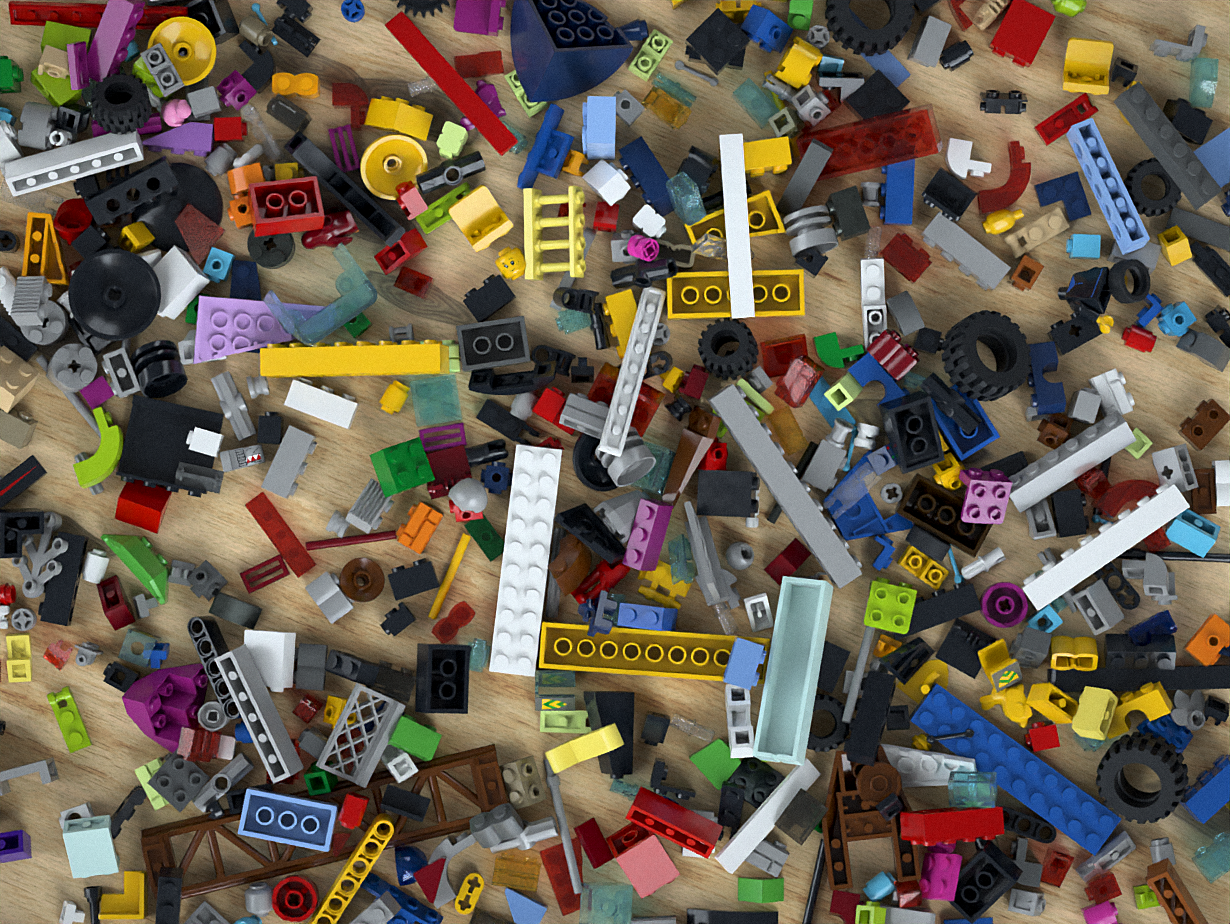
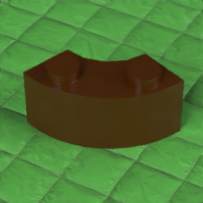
M569 534L559 540V554L547 566L565 596L573 592L583 582L592 562L590 548L573 534Z

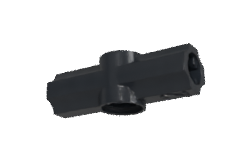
M476 151L453 161L446 160L438 167L415 176L420 191L424 195L447 185H457L462 179L485 171L486 168L480 152ZM454 168L455 173L451 177H446L448 170Z
M672 257L654 261H645L639 258L636 260L635 265L612 270L610 278L612 279V285L616 289L633 285L640 288H649L652 286L653 281L677 275L678 268L676 261Z
M934 372L919 386L936 402L935 405L948 418H952L967 434H970L981 423L982 420L965 404L966 401L953 388L950 389Z

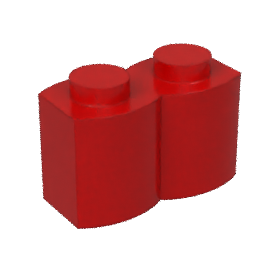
M348 791L338 820L341 821V826L349 829L360 827L370 798Z

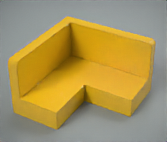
M124 871V893H103L101 896V913L98 914V919H145L148 916L147 871Z

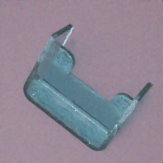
M342 242L332 252L345 270V272L337 277L335 282L336 289L341 297L307 320L297 310H286L273 290L269 291L263 299L283 329L305 345L312 346L317 344L371 307L377 300L376 289Z

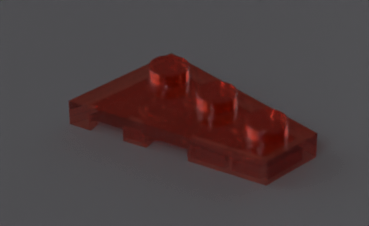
M578 837L572 838L571 841L583 889L582 893L574 894L563 843L538 851L562 916L584 908L583 856Z

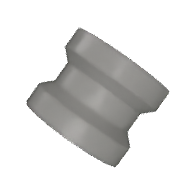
M815 25L808 31L806 40L821 50L828 44L830 33L826 27Z
M658 322L653 345L662 346L668 342L670 330L667 325Z
M260 374L258 377H247V384L252 399L257 398L260 394H270L267 377L260 376Z
M336 510L326 530L329 532L333 531L337 533L338 537L343 538L350 523L345 520L346 517Z
M21 608L13 613L11 622L15 629L27 631L36 625L37 616L33 610Z

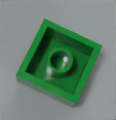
M420 437L384 448L370 455L385 498L435 480Z

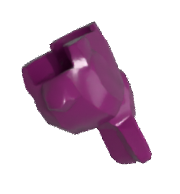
M484 80L476 81L477 88L475 93L498 118L506 116L505 109L500 104L494 85L486 84ZM466 117L460 119V124L466 131L475 128Z

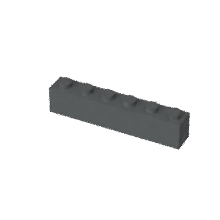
M1139 81L1124 91L1114 101L1115 105L1195 210H1198L1222 191Z

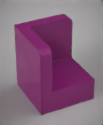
M102 375L80 390L92 410L102 407V403L114 396L106 376Z

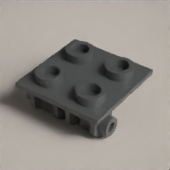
M177 748L172 754L168 753L165 756L164 760L166 762L147 783L176 810L181 812L210 777Z

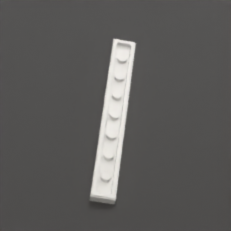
M742 133L719 135L732 319L755 317Z
M652 286L642 290L598 450L620 457L623 452L667 293Z

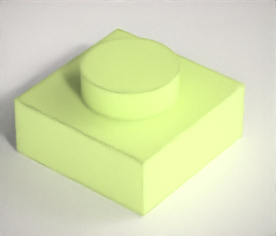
M1136 427L1132 431L1136 441L1124 449L1138 460L1153 442Z

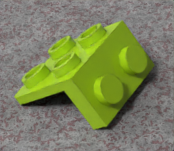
M877 577L876 581L871 580L864 624L874 628L906 634L909 630L917 590L912 589V584L899 582L898 586L889 584L890 580Z

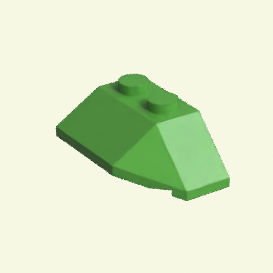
M103 534L100 538L122 560L161 605L167 603L170 569L166 566L168 561L160 553L156 555L151 549L153 547L152 543L145 536L141 538L134 535Z

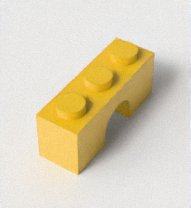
M1160 681L1155 684L1152 682L1147 683L1139 691L1134 693L1130 691L1120 697L1107 733L1109 740L1130 731L1132 722L1128 712L1131 710L1144 712L1149 721H1153L1171 712L1172 703Z

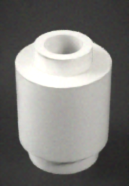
M99 549L87 552L82 569V579L100 584L101 579H104L110 559L106 556L107 552Z

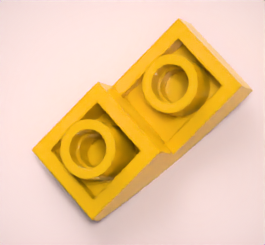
M910 544L897 561V564L936 591L949 574L948 570Z

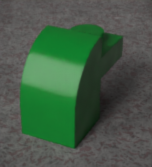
M836 332L812 338L818 359L829 368L842 369L844 368L843 359L846 358L847 362L859 360V355L864 354L862 344L840 349Z

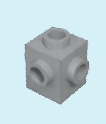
M809 84L792 98L797 108L796 113L804 122L808 120L813 126L831 112L827 105L829 100L822 91L817 93Z
M623 230L621 233H613L611 239L613 262L636 263V260L639 258L633 257L628 253L627 244L632 236L641 235L640 232Z

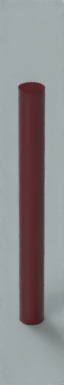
M396 530L343 538L305 542L306 550L310 551L397 539Z

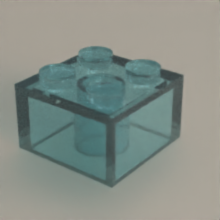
M455 374L410 381L417 427L463 420Z
M581 882L583 892L580 895L579 924H631L632 885L618 882Z

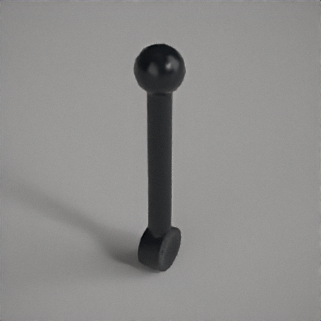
M966 729L965 732L935 737L928 735L926 741L929 744H933L935 741L964 736L972 738L974 731Z

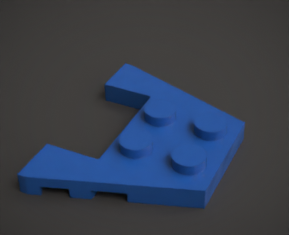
M872 450L867 451L822 501L838 532L845 541L908 530L913 527L912 522L898 514H894L884 520L861 480L875 471L867 458V455L873 453Z

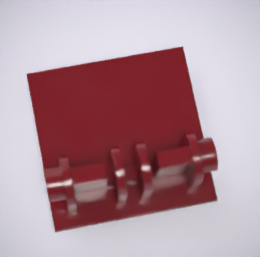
M464 444L426 454L435 480L427 483L431 499L449 495L450 489L459 481L465 478H472Z

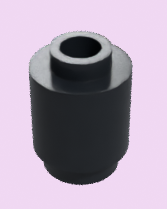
M966 40L958 41L941 52L939 62L945 70L949 69L952 72L970 61L974 53Z

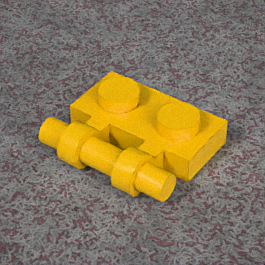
M658 560L656 570L647 571L644 577L652 581L650 587L648 588L641 584L637 592L644 595L645 599L649 601L652 599L663 604V607L675 608L679 611L682 604L674 600L675 596L678 594L686 597L695 577ZM658 585L670 590L668 597L656 591Z

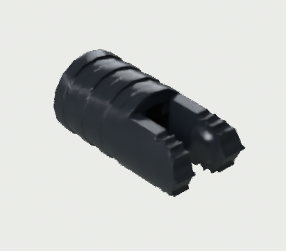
M498 439L465 448L470 468L508 458L509 453L505 449V440Z

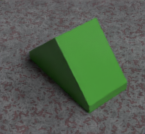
M738 877V901L755 903L784 901V878Z

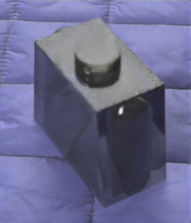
M279 93L267 104L266 113L268 116L294 134L298 131L303 133L312 121L311 116L306 111Z

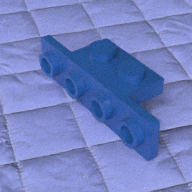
M551 103L549 109L545 112L544 121L535 137V143L532 150L528 153L527 162L518 177L517 187L521 190L533 188L538 173L557 179L570 150L574 137L557 131L564 110L556 104Z
M371 872L367 874L360 885L361 888L375 895L376 899L388 891L402 907L386 924H414L415 921L421 924H440L444 918L437 911L430 909L417 899L407 895L396 886L389 884Z

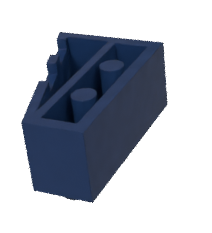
M642 136L618 150L621 155L619 159L621 166L625 171H630L632 183L636 189L640 187L643 192L641 195L643 200L649 206L651 205L656 214L664 217L682 206L676 188Z

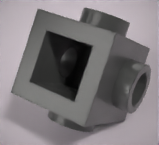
M207 560L195 568L187 578L193 585L190 590L198 598L203 595L208 601L215 597L217 591L220 592L228 583L221 573Z

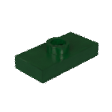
M484 514L483 519L470 520L464 525L490 562L504 552L505 542Z

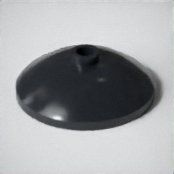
M582 433L576 441L572 458L574 471L578 479L586 487L595 491L606 492L618 488L609 476L608 468H604L598 458L594 459L596 448L600 444L601 439Z

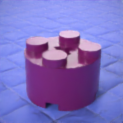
M994 583L984 590L980 598L982 608L980 613L989 624L996 627H1013L1025 618L1028 611V602L1023 590L1012 583ZM1006 599L1008 609H1002L1001 611L999 602Z

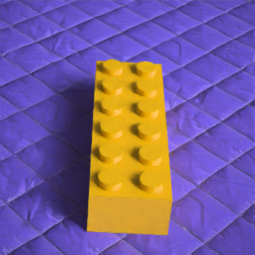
M804 269L752 271L755 317L747 318L804 317ZM728 271L678 272L677 275L666 278L668 320L732 319Z

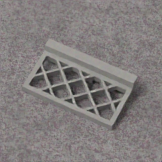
M691 501L685 502L684 506L689 521L684 523L706 603L708 606L728 601L730 597L708 519L706 516L698 518Z
M356 683L316 766L366 788L406 706L391 697ZM362 690L366 692L368 701L358 705L357 698ZM380 700L386 701L383 709L376 712L374 703ZM370 706L372 715L362 719L360 709ZM356 712L358 721L348 725L347 718L349 714ZM373 720L374 727L372 731L366 733L364 724ZM359 726L361 736L352 739L350 730ZM345 733L348 742L338 746L336 741L338 736ZM363 741L364 747L362 751L355 753L354 744ZM349 747L351 756L342 760L339 751ZM335 753L337 763L330 766L325 765L328 756ZM353 761L354 767L350 775L346 774L343 765Z

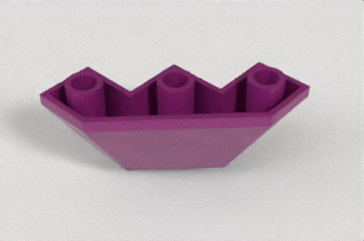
M202 663L159 669L134 682L122 696L126 712L146 736L172 753L178 748L186 755L196 741L199 728L198 712L202 705H204L209 682L208 676Z

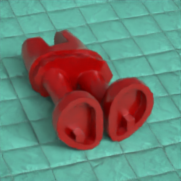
M605 559L601 560L599 564H596L595 570L571 592V595L579 605L586 603L587 599H592L594 603V600L599 597L601 590L609 594L611 588L614 590L615 586L630 572L631 568L622 564L623 559L612 564ZM600 580V583H599L597 586H595V587H594L592 590H590L589 592L585 593L587 590H589L594 584H596V583Z

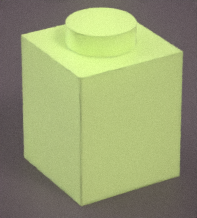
M848 372L834 382L824 395L839 411L852 402L863 388Z

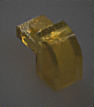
M654 86L641 102L648 112L672 129L676 128L679 130L692 113L687 106L676 102L666 92Z

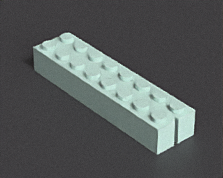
M787 576L782 578L752 753L759 760L779 763L781 761L787 764L804 766L834 588L827 581Z

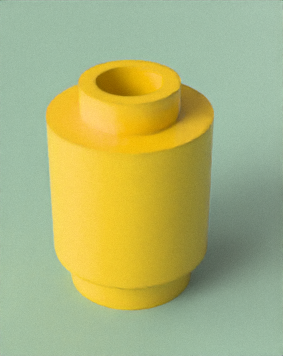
M394 380L392 384L388 385L379 401L382 404L380 409L391 415L394 412L399 413L409 396L407 393L410 388Z

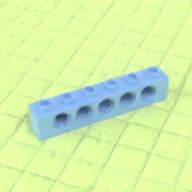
M1093 118L1072 125L1066 136L1122 254L1125 255L1143 248L1150 240V237Z

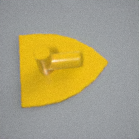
M939 659L927 661L905 685L899 682L896 687L919 704L925 694L929 693L934 683H937L945 690L947 689L948 666Z

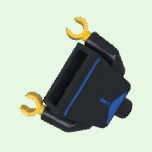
M1093 267L1087 271L1073 274L1069 286L1059 287L1058 297L1060 300H1067L1072 311L1093 323H1100V331L1107 334L1110 332L1109 326L1113 327V318L1109 315L1101 317L1100 314L1105 313L1111 297L1108 286L1110 270L1108 267ZM1125 275V284L1127 287L1128 277Z

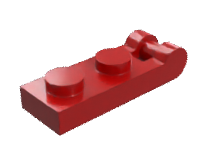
M1086 92L1034 127L1046 146L1066 134L1072 125L1085 121L1099 111L1095 105L1093 106L1088 100L1090 97ZM1080 104L1085 110L1083 114H1080L1076 108Z

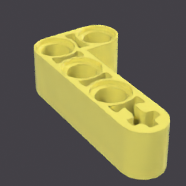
M613 723L575 737L545 752V755L555 774L576 763L612 751L624 745V742L616 724Z

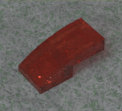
M947 0L955 21L961 30L966 32L973 25L972 21L960 8L966 0Z
M501 50L454 57L455 71L463 79L504 73Z

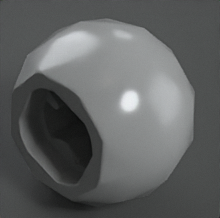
M734 542L726 551L727 563L733 569L745 570L751 566L754 560L752 547L745 542Z

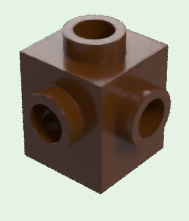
M1062 413L1050 414L1047 420L1042 419L1037 428L1040 431L1037 441L1055 450L1070 439L1072 433L1069 431L1074 420Z

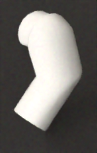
M256 144L242 157L235 158L233 162L234 168L253 164L264 153L263 147L260 144Z

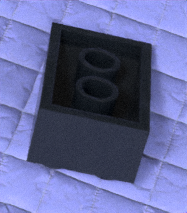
M192 0L182 6L188 7L189 18L201 22L208 28L216 45L224 43L240 34L228 0ZM185 47L181 48L179 54L181 56L187 55V49Z
M918 391L879 404L883 425L902 474L945 460L931 396Z

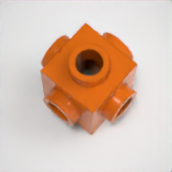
M242 193L233 196L234 200L229 201L230 208H227L230 220H235L236 227L239 230L253 226L247 194ZM247 207V211L242 213V209Z

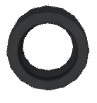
M1139 260L1119 261L1110 269L1108 286L1115 300L1120 303L1129 304L1140 302L1148 295L1151 286L1148 269ZM1127 269L1132 274L1134 280L1132 293L1128 291L1125 284Z
M916 524L913 525L906 537L908 543L939 561H943L951 547L949 543Z

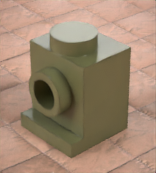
M787 107L768 119L777 138L796 137L806 127L803 120L796 113V110Z

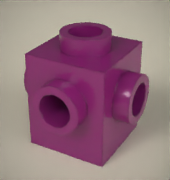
M236 69L216 87L222 94L219 99L227 107L232 105L237 111L245 106L257 93Z

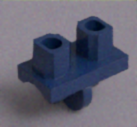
M600 591L599 597L594 600V605L592 599H587L586 603L580 604L578 607V613L583 616L582 620L584 622H588L591 617L587 633L589 636L594 637L597 632L608 635L612 629L613 621L603 618V613L613 616L617 602L607 598L608 592Z

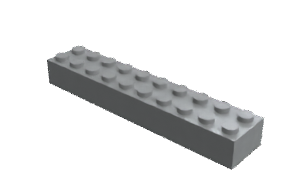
M733 384L727 385L708 398L707 401L716 414L721 417V421L833 585L841 589L862 574L859 569L862 567V564L855 555L853 556L848 553L847 549L850 547L845 539L835 534L834 530L837 528L832 520L827 517L824 518L821 513L824 509L819 501L814 498L811 499L808 494L811 490L806 482L801 479L798 480L795 475L798 471L793 463L785 461L782 456L785 452L780 444L772 442L769 437L772 433L767 425L759 423L756 418L759 414L754 406L746 404L744 401L746 395L739 385L734 386Z

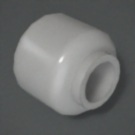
M266 882L250 884L244 893L246 910L249 913L255 914V917L268 916V912L273 910L272 894L274 889L267 885Z

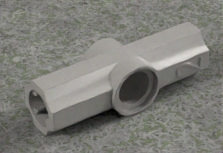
M227 371L213 377L211 381L219 396L220 406L227 420H230L238 440L241 441L256 434V429L247 412L249 411L242 394L238 392L230 372Z
M241 752L193 797L194 805L204 813L210 802L215 799L219 800L227 791L232 789L236 783L255 767L248 756ZM222 776L227 779L228 786L226 788H221L218 785L219 777Z
M550 816L533 822L522 820L524 831L515 838L502 840L499 844L490 847L491 852L496 854L514 848L527 850L532 848L538 841L559 836L555 818Z

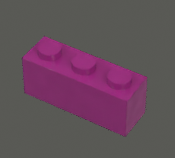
M640 499L622 564L639 571L656 570L674 506L657 499Z

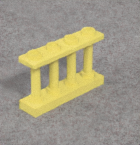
M569 186V194L542 195V190L533 188L523 189L525 279L542 281L545 272L570 271V277L584 278L586 270L584 260L586 242L583 237V227L585 225L583 204L585 195L582 187ZM569 203V217H542L543 205ZM569 226V239L543 241L542 229L544 227ZM570 248V262L543 263L544 250Z

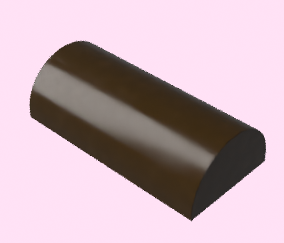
M916 473L911 479L895 508L896 514L973 558L976 557L993 525L963 522L960 516L964 499L919 473Z

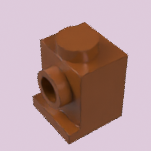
M1026 255L1022 256L1009 278L1013 282L1011 286L1021 292L1024 289L1027 291L1031 290L1044 266ZM1023 271L1028 273V278L1026 280L1022 279L1020 276L1021 272Z

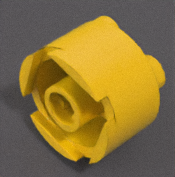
M795 36L792 40L794 42L792 48H787L776 68L778 71L774 73V76L799 89V87L807 86L813 75L809 72L812 68L818 66L823 54L820 53L819 48Z

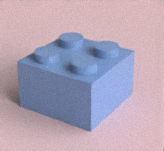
M735 637L722 679L723 682L751 690L752 686L756 687L760 675L756 670L758 664L763 665L767 652L763 650L764 646Z

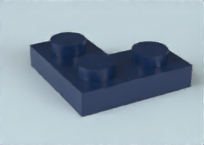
M1078 171L1034 185L1040 208L1062 201L1069 222L1092 214Z

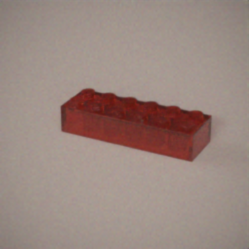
M932 103L804 133L796 140L801 160L813 138L834 149L817 181L937 154L943 148Z

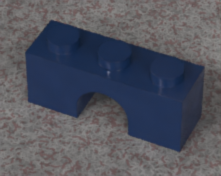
M1055 341L1029 344L1031 352H1029L1031 365L1028 366L1030 367V372L1027 376L1028 387L1033 389V394L1030 396L1032 408L1036 407L1037 415L1065 412L1066 398L1063 382L1051 383L1043 377L1048 372L1057 371L1059 361Z

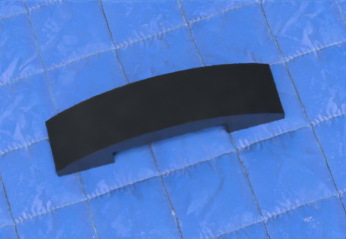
M557 360L535 363L534 370L496 375L493 369L472 371L468 388L471 391L489 395H515L534 391L555 379L558 362Z
M687 908V924H778V911L754 912Z

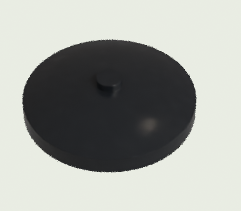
M170 163L179 178V184L176 185L177 188L168 194H165V192L157 195V199L149 204L143 202L136 206L137 209L132 212L134 223L142 221L155 239L150 243L152 246L164 252H169L175 245L189 253L206 245L217 233L223 218V199L217 184L206 172L190 164ZM151 177L147 180V183L155 187L159 185L160 181L155 177ZM136 189L134 197L140 194L138 189Z
M121 249L102 250L87 257L74 271L68 288L69 307L77 323L89 334L107 341L127 340L145 331L155 319L161 303L160 283L152 267L140 256Z

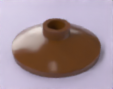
M355 558L343 567L340 574V585L343 592L350 599L361 603L370 602L376 599L383 591L385 584L384 573L373 560ZM361 578L364 581V585H359L357 579Z

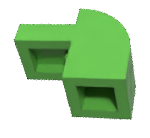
M790 0L787 25L792 29L809 31L813 0Z

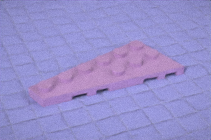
M199 295L193 364L266 347L267 344L287 342L305 336L308 337L333 331L336 307Z

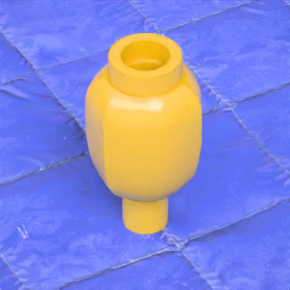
M1008 209L999 210L989 214L986 220L982 222V226L986 234L997 235L1012 228L1015 220L1024 217L1021 209L1013 212Z

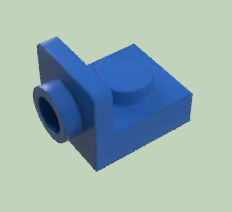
M1148 293L1144 299L1150 307L1145 306L1136 314L1138 319L1134 323L1141 328H1144L1163 309L1160 305L1162 301L1154 293L1151 295Z

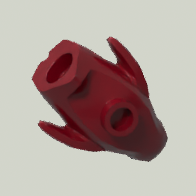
M332 207L324 211L323 229L306 231L301 237L303 247L308 250H314L317 247L323 246L341 248L348 245L353 240V237L349 236L354 232H359L349 209L336 212L338 207Z

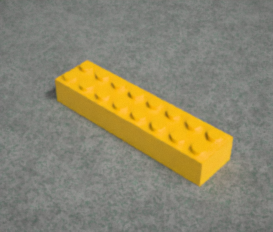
M403 340L401 345L393 341H379V345L368 341L356 342V346L348 342H334L333 347H331V344L312 343V347L303 343H290L289 348H287V345L267 344V348H260V376L270 378L450 374L449 346L442 345V341L424 340V344L415 342V340Z

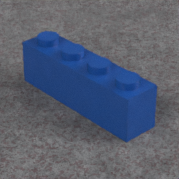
M889 132L887 138H883L882 151H886V160H882L881 174H885V183H881L880 196L884 197V206L880 205L879 219H883V225H912L916 133Z

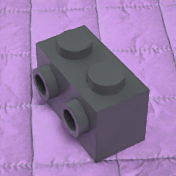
M1025 627L1021 633H1017L1016 639L1011 643L1009 653L1013 654L1012 660L1016 658L1020 667L1038 669L1048 654L1052 634Z

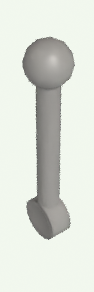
M680 60L675 63L677 70L683 69L710 82L711 86L718 84V79L715 77L710 78L685 66Z

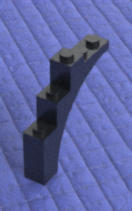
M298 131L285 144L284 148L313 176H317V180L389 247H392L401 239L406 230L359 188L303 133Z

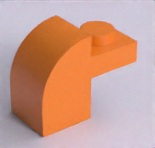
M260 162L235 168L227 172L231 195L240 193L248 195L249 184L266 182Z

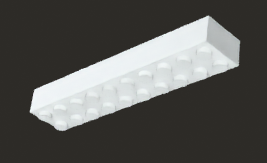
M516 444L489 671L535 676L548 574L547 566L549 565L563 449Z

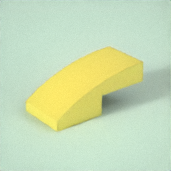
M30 633L7 634L9 683L32 681Z

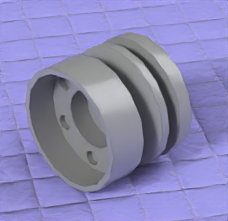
M820 205L803 208L783 218V225L787 228L786 235L796 236L789 242L793 258L813 257L812 254L806 251L807 249H813L817 253L823 254L838 246L839 242L835 229L825 228L832 223V218L828 216L830 211L827 206Z
M629 427L620 457L598 450L599 445L595 451L597 458L601 461L604 468H608L609 476L618 487L628 486L638 481L650 472L656 463L654 455L647 446L643 445V439L639 436L635 427Z

